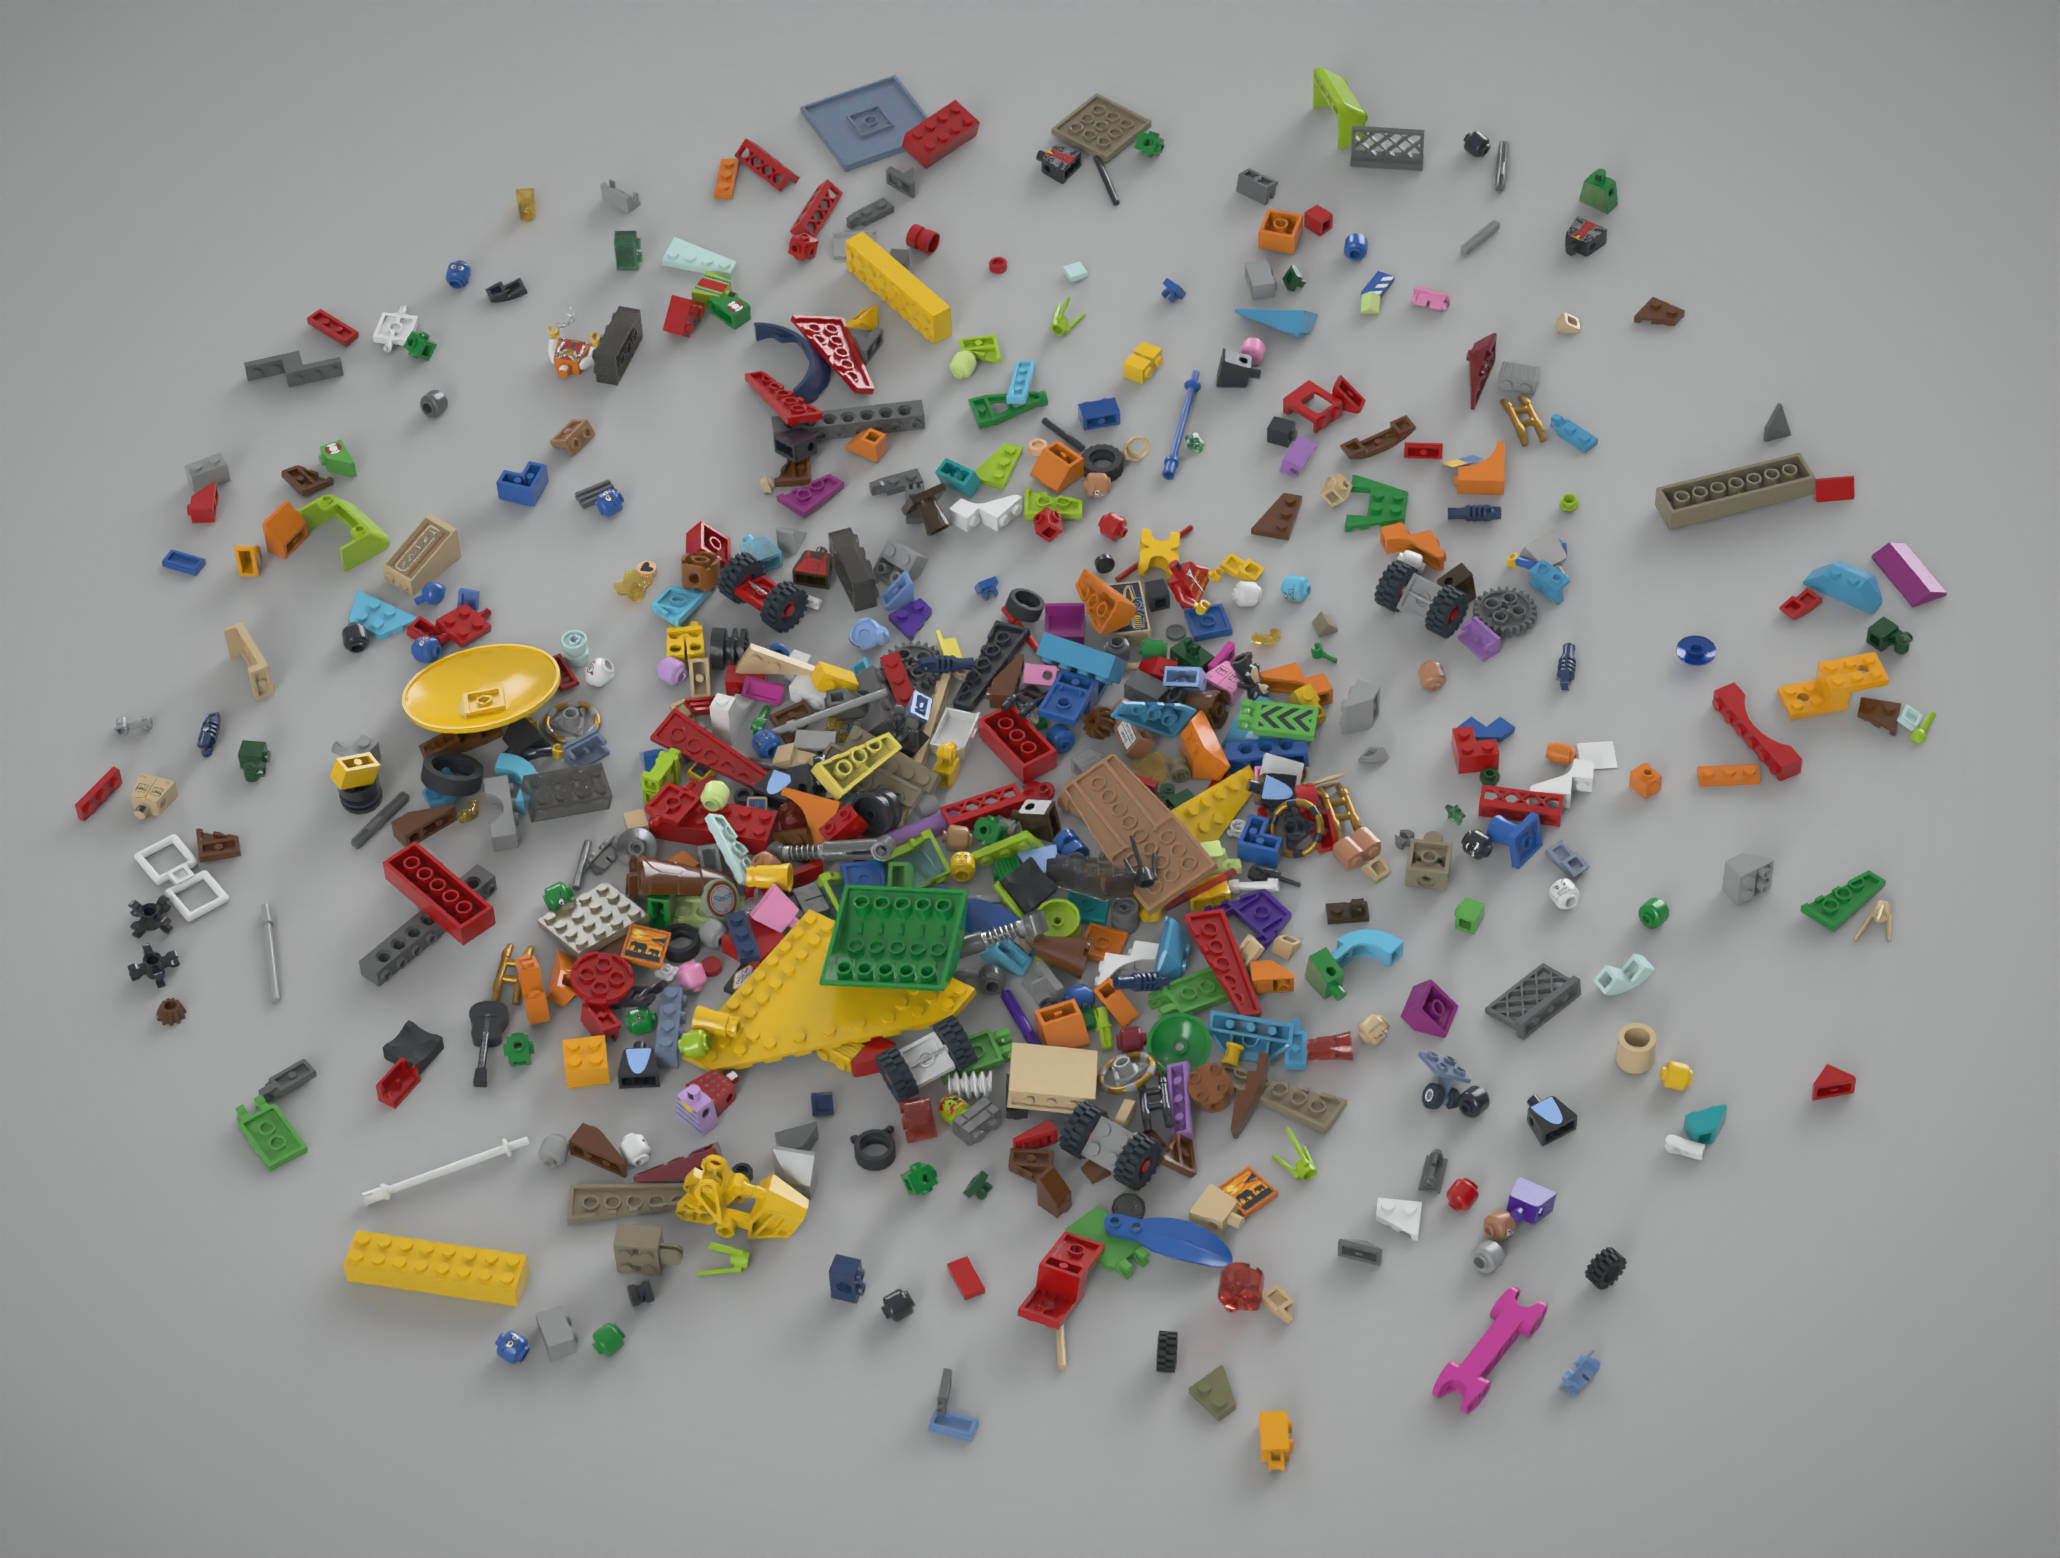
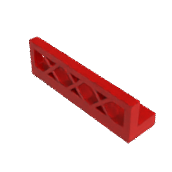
M745 138L734 155L780 192L788 180L797 183L800 178L763 148ZM748 148L749 156L743 158L742 154ZM760 158V165L754 166V159ZM771 166V174L765 175V167ZM776 176H784L780 183L776 184Z
M826 179L816 188L789 232L795 236L800 231H803L815 238L843 193ZM829 189L836 195L835 198L830 197ZM821 201H826L828 209H823ZM814 212L820 214L821 220H816ZM807 224L813 225V232L806 226Z
M1013 783L940 807V812L946 821V829L949 825L953 824L966 826L969 831H972L980 817H988V815L998 817V815H1001L1006 819L1011 818L1012 810L1014 808L1021 809L1025 799L1017 785ZM1011 791L1016 795L1011 798L1004 796L1005 793ZM990 798L997 800L993 804L986 803L985 801ZM973 804L978 806V808L970 810L967 809V806ZM957 811L959 814L950 817L947 812Z
M1482 785L1478 816L1494 818L1496 815H1501L1507 820L1522 822L1531 812L1539 814L1541 825L1560 827L1564 795ZM1485 793H1495L1497 797L1493 800L1485 799ZM1509 795H1513L1518 800H1516L1515 802H1508L1505 798ZM1529 798H1535L1538 801V803H1536L1535 805H1528L1526 800ZM1549 801H1559L1558 808L1548 807L1546 803Z
M820 859L793 869V885L788 898L793 896V889L817 881L819 875L824 873L823 863ZM744 886L746 903L751 911L755 908L754 903L762 899L768 888Z

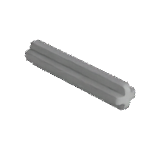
M1492 220L1462 244L1461 252L1469 254L1500 228L1499 221Z

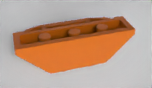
M1200 710L1180 734L1179 751L1181 755L1186 757L1193 779L1220 781L1230 768V764L1204 711Z

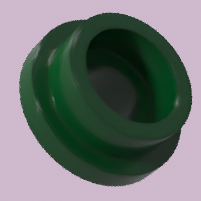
M1487 768L1480 772L1479 778L1483 785L1496 786L1500 780V774L1495 769Z

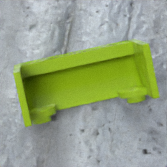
M1322 67L1315 68L1313 70L1312 107L1317 109L1330 106L1338 119L1337 148L1340 150L1351 147L1352 126H1366V121H1368L1367 113L1363 111L1349 89L1346 79ZM1356 132L1360 139L1366 136L1362 132Z
M333 495L321 496L298 509V513L307 522L308 531L335 516L351 529L350 534L353 541L339 548L345 572L383 552L390 545L388 535L354 504Z

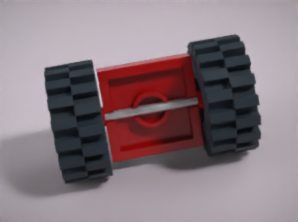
M748 552L736 554L735 558L731 557L729 559V564L726 563L724 565V571L721 570L720 572L722 576L718 578L720 593L734 603L744 604L747 602L761 612V620L779 633H786L789 631V628L793 629L795 624L798 625L800 623L799 619L804 617L805 614L803 613L808 609L806 605L809 604L807 599L809 596L806 594V591L791 581H783V583L780 582L778 585L765 576L767 571H765L766 566L764 563Z

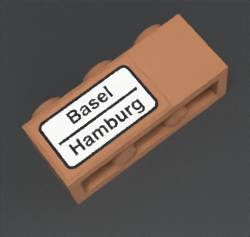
M1121 698L1111 710L1114 711L1122 701L1129 700ZM1115 719L1114 722L1116 724L1113 726V729L1123 748V753L1128 758L1142 761L1155 745L1150 731Z

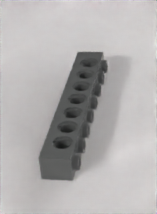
M922 400L821 411L823 413L822 420H817L814 423H798L795 426L787 425L780 416L771 417L773 435L796 428H803L811 433L820 432L822 440L854 437L869 428L882 433L925 429Z
M478 864L460 878L484 900L497 890L495 875ZM419 911L359 961L361 975L380 987L447 931L425 912Z

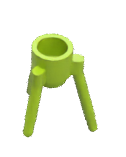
M1070 297L1066 298L1060 314L1061 304H1057L1053 322L1050 326L1051 331L1056 335H1063L1064 332L1068 334L1086 316L1083 313L1068 325V319L1064 317V313Z
M1286 1127V1131L1301 1158L1295 1164L1296 1170L1276 1154H1273L1272 1157L1291 1172L1296 1180L1301 1178L1303 1181H1308L1315 1177L1317 1169L1312 1162L1307 1147L1303 1146L1301 1149L1291 1129Z
M711 1242L708 1245V1249L730 1254V1264H733L734 1267L705 1270L696 1274L697 1276H706L729 1272L742 1273V1268L748 1269L750 1251Z

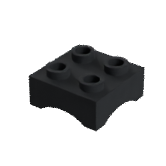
M1032 856L1000 881V884L1024 915L1033 911L1058 889V886L1044 874Z
M408 1020L400 1033L392 1041L386 1043L382 1049L384 1059L396 1064L402 1057L407 1060L410 1069L415 1065L420 1075L444 1049V1043L441 1036L426 1032L414 1022Z

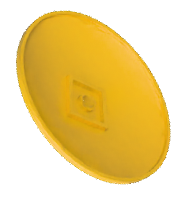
M493 644L474 647L443 657L417 673L407 684L403 692L402 705L408 719L427 730L455 734L490 730L518 721L548 702L559 687L561 680L560 669L556 660L551 655L535 647L520 644Z

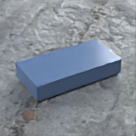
M936 1408L928 1425V1431L972 1442L979 1425V1419L946 1411L945 1416L937 1415Z

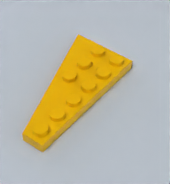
M1248 765L1171 810V812L1187 827L1199 843L1216 841L1253 793L1246 791V785L1249 779L1255 780L1254 771Z

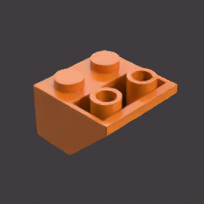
M1056 440L1042 450L1030 472V476L1055 493H1059L1084 475V458Z
M286 500L262 523L267 552L287 559L309 537L307 522Z
M1075 999L1034 1011L1035 1028L1044 1045L1076 1049L1090 1045L1083 1015Z

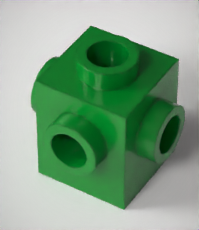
M1139 131L1134 148L1142 151L1144 156L1152 158L1155 155L1159 157L1164 149V139L1159 137V133L1149 131V134Z
M411 331L403 347L409 351L408 354L410 356L429 361L437 344L429 339V334L423 331L419 333Z
M991 815L980 817L974 825L975 832L973 837L978 838L979 843L989 846L1004 840L1009 826L1000 823L999 818Z
M513 1033L511 1037H506L507 1044H503L504 1057L508 1056L510 1067L532 1065L531 1054H534V1042L529 1041L528 1035Z
M916 1162L909 1166L910 1170L900 1175L909 1195H917L919 1193L924 1195L933 1190L932 1186L938 1184L936 1179L938 1176L937 1172L930 1163Z

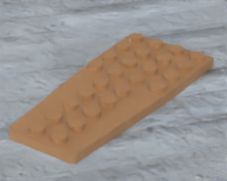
M1115 754L1108 755L1064 785L1063 789L1113 869L1149 916L1218 869L1217 864L1187 827ZM1131 835H1133L1143 866H1147L1152 870V853H1156V874L1158 879L1154 880V885L1149 888L1136 886L1133 877L1123 862V859L1126 858L1134 872L1137 873L1138 864L1130 841Z

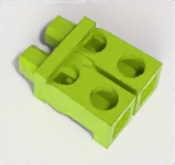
M670 748L667 752L660 751L658 758L655 760L656 764L651 771H644L641 774L644 804H647L667 782L680 785L681 772L683 771L682 765L679 762L681 757L680 750Z

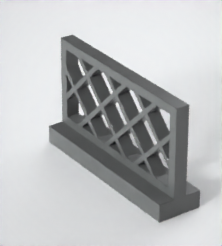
M1352 126L1351 167L1422 171L1425 130ZM1356 132H1362L1366 136L1360 139ZM1379 133L1384 137L1378 140L1374 135ZM1396 134L1402 138L1396 141L1392 136ZM1420 136V139L1414 142L1410 137ZM1369 138L1375 142L1371 146L1365 143ZM1388 139L1393 144L1390 147H1386L1383 142ZM1404 141L1411 144L1406 149L1401 145ZM1361 145L1366 150H1355V148ZM1379 146L1384 151H1374L1373 149ZM1397 147L1402 152H1392L1391 150ZM1415 148L1420 154L1410 153L1409 151Z
M1542 963L1485 1008V1013L1516 1030L1517 1037L1524 1040L1581 995L1580 979L1574 975L1569 978ZM1542 972L1550 975V977L1538 978ZM1563 982L1561 986L1553 987V983ZM1550 983L1551 987L1538 988V984ZM1535 984L1536 988L1523 989L1526 985ZM1550 993L1545 998H1539V994ZM1536 994V998L1524 999L1523 995ZM1521 995L1520 1000H1509L1512 996ZM1524 1005H1535L1531 1009H1524ZM1521 1006L1522 1010L1509 1011V1007ZM1497 1007H1506V1011H1496L1495 1009ZM1521 1016L1515 1022L1509 1019V1017Z

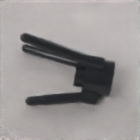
M1131 835L1130 841L1138 864L1137 873L1134 872L1126 858L1123 859V862L1133 877L1135 885L1140 888H1149L1154 885V880L1158 879L1156 874V853H1152V870L1147 866H1143L1133 835Z
M1253 864L1247 875L1248 879L1252 880L1251 882L1267 881L1270 877L1297 887L1301 886V883L1279 876L1282 874L1281 871L1262 867L1258 864Z

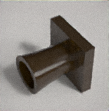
M944 483L909 497L901 508L904 515L918 510L927 536L937 534L951 525V522L937 502L947 490Z

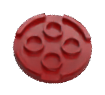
M593 951L582 955L575 961L570 973V984L574 993L581 1000L592 1005L609 1006L621 1002L630 994L633 988L634 973L630 964L620 955Z

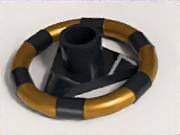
M1295 798L1281 803L1271 815L1269 834L1277 836L1276 826L1280 815L1283 814V831L1287 847L1286 849L1283 846V855L1296 859L1311 854L1320 844L1324 833V822L1320 811L1314 804L1305 799ZM1302 806L1309 810L1316 823L1285 810L1291 807ZM1316 829L1312 842L1306 848L1292 851L1296 845Z

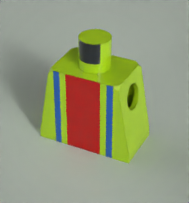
M706 271L691 292L692 300L705 303L704 307L710 309L709 298L739 297L738 293L732 292L730 280L710 271Z

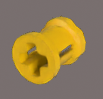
M1226 1042L1225 1046L1227 1049L1220 1063L1222 1065L1225 1063L1238 1067L1240 1054L1245 1048L1233 1042Z

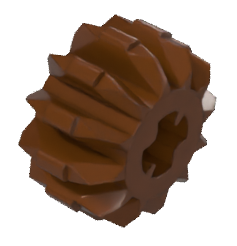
M1101 705L1090 708L1089 714H1086V719L1083 721L1085 724L1083 730L1093 739L1103 740L1105 737H1109L1110 732L1113 731V726L1116 724L1114 722L1115 719L1111 717L1113 711Z

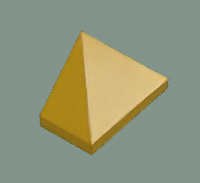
M877 305L862 309L845 324L846 327L873 331L875 327H878Z

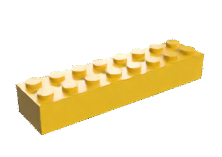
M864 232L845 240L846 267L850 273L858 277L860 282L866 284L882 301L889 304L894 311H897L904 320H907L914 329L921 332L933 344L952 336L951 307Z
M359 1230L355 1232L344 1262L346 1279L350 1282L518 1306L530 1272L527 1255Z

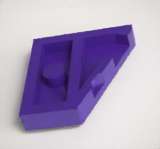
M919 598L889 614V621L909 641H913L915 638L914 634L917 630L922 629L924 622L932 615V608Z

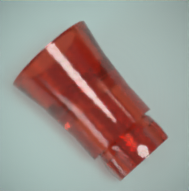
M1351 1031L1331 1036L1316 1037L1317 1040H1306L1308 1060L1353 1061Z

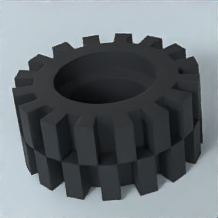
M1607 1247L1606 1250H1601L1600 1254L1597 1253L1595 1255L1596 1258H1592L1591 1264L1587 1266L1585 1271V1277L1600 1290L1607 1289L1609 1285H1613V1281H1617L1619 1279L1618 1276L1623 1274L1622 1270L1626 1268V1259L1613 1247Z
M1159 1331L1156 1358L1157 1372L1175 1373L1178 1332Z

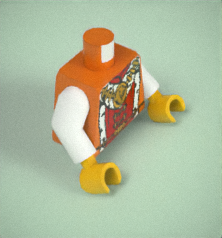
M549 325L547 329L551 339H549L548 355L551 363L554 364L557 374L561 378H567L569 374L581 375L585 369L595 364L599 352L598 345L604 342L601 334L597 340V334L595 332L591 334L590 339L593 344L561 337L556 340V337L560 335V329L556 326V331L551 332L552 327Z

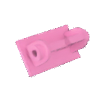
M1413 287L1414 295L1410 299L1413 305L1426 308L1427 303L1431 302L1429 309L1441 312L1443 310L1446 311L1448 304L1450 305L1449 295L1445 292H1434L1425 287Z

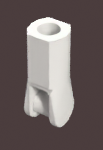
M1672 1134L1666 1137L1665 1149L1667 1152L1702 1161L1706 1148L1705 1144Z

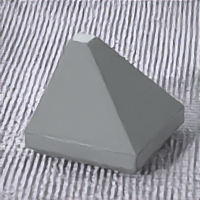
M1368 747L1358 760L1359 762H1377L1388 760L1389 756L1384 747Z

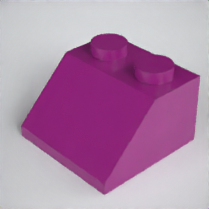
M1429 979L1412 987L1400 1017L1415 1031L1444 1038L1447 1036L1459 1006L1432 979Z

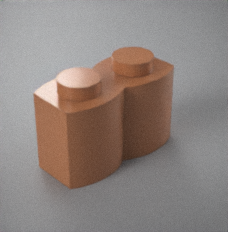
M1367 827L1356 830L1350 836L1340 839L1333 845V856L1347 870L1360 867L1364 861L1374 859L1381 852V841Z

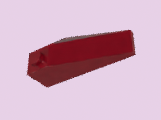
M1492 333L1475 342L1472 350H1468L1466 361H1469L1470 407L1472 410H1475L1496 361L1497 333Z
M719 1142L694 1150L688 1155L689 1157H677L669 1161L665 1166L660 1164L637 1173L633 1177L634 1182L685 1180L686 1176L695 1167L703 1171V1168L700 1166L702 1160L708 1155L723 1157ZM711 1161L715 1165H721L717 1161Z

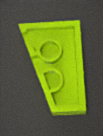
M1004 443L975 470L982 482L981 485L1005 490L1023 453V447Z
M1026 830L974 851L972 855L976 862L983 867L994 864V860L1018 856V852L1044 847V844Z

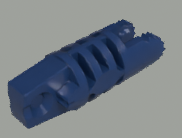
M219 712L207 713L203 721L197 746L202 749L201 754L204 757L211 756L214 750L221 723Z

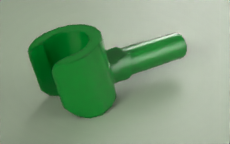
M1320 643L1314 644L1315 649L1311 648V654L1314 659L1323 657L1337 663L1338 659L1324 652Z

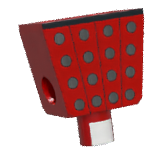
M711 1070L687 1083L686 1088L693 1084L698 1085L700 1090L712 1099L718 1118L735 1101V1084L740 1079L734 1071L723 1076L717 1070Z

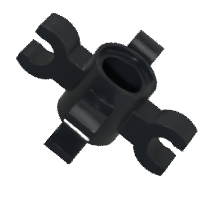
M160 896L156 904L147 903L142 906L138 901L133 900L128 905V907L133 909L130 911V914L134 917H140L138 921L133 922L130 926L131 929L135 930L132 933L134 937L141 938L145 930L153 931L160 928L161 931L168 934L173 929L169 925L172 922L171 919L161 916L171 908V905L167 904L169 901L168 897Z
M150 943L142 945L144 951L143 963H134L127 966L131 980L135 981L146 975L149 979L155 980L157 988L166 986L163 976L165 973L164 968H174L180 965L176 950H172L161 957L160 953L153 952Z

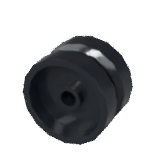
M872 789L857 796L851 803L855 811L870 825L861 834L862 836L878 837L896 828L901 821V803L897 796L888 789Z

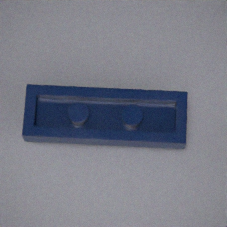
M745 911L725 914L724 920L740 965L761 960L760 952Z

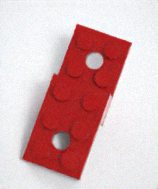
M1064 1231L1039 1263L1036 1286L1018 1308L1017 1316L1059 1330L1085 1296L1087 1275L1105 1252L1106 1245Z

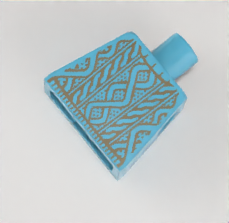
M749 534L743 538V543L740 544V551L748 552L763 562L766 566L765 571L768 572L783 566L781 550L766 536L762 535L754 538L753 535Z

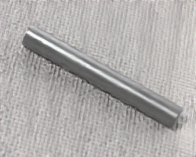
M585 840L583 843L572 886L574 891H579L581 888L587 864L586 860L589 857L592 845L590 840Z

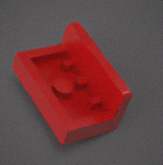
M847 803L819 828V832L826 841L852 840L861 835L870 825L855 811L850 803Z

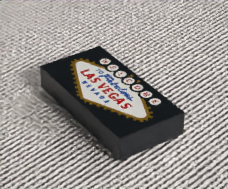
M747 963L740 965L723 987L724 992L733 995L753 973L755 968Z

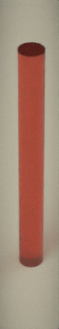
M1231 868L1175 898L1163 906L1164 911L1168 912L1237 875L1235 868Z

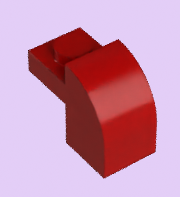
M1312 783L1295 785L1293 799H1305L1314 804L1318 810L1321 808L1317 790ZM1296 806L1298 816L1309 820V810L1302 806Z

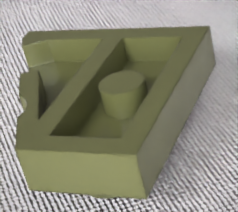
M1222 1365L1189 1388V1394L1218 1421L1236 1410L1232 1390Z

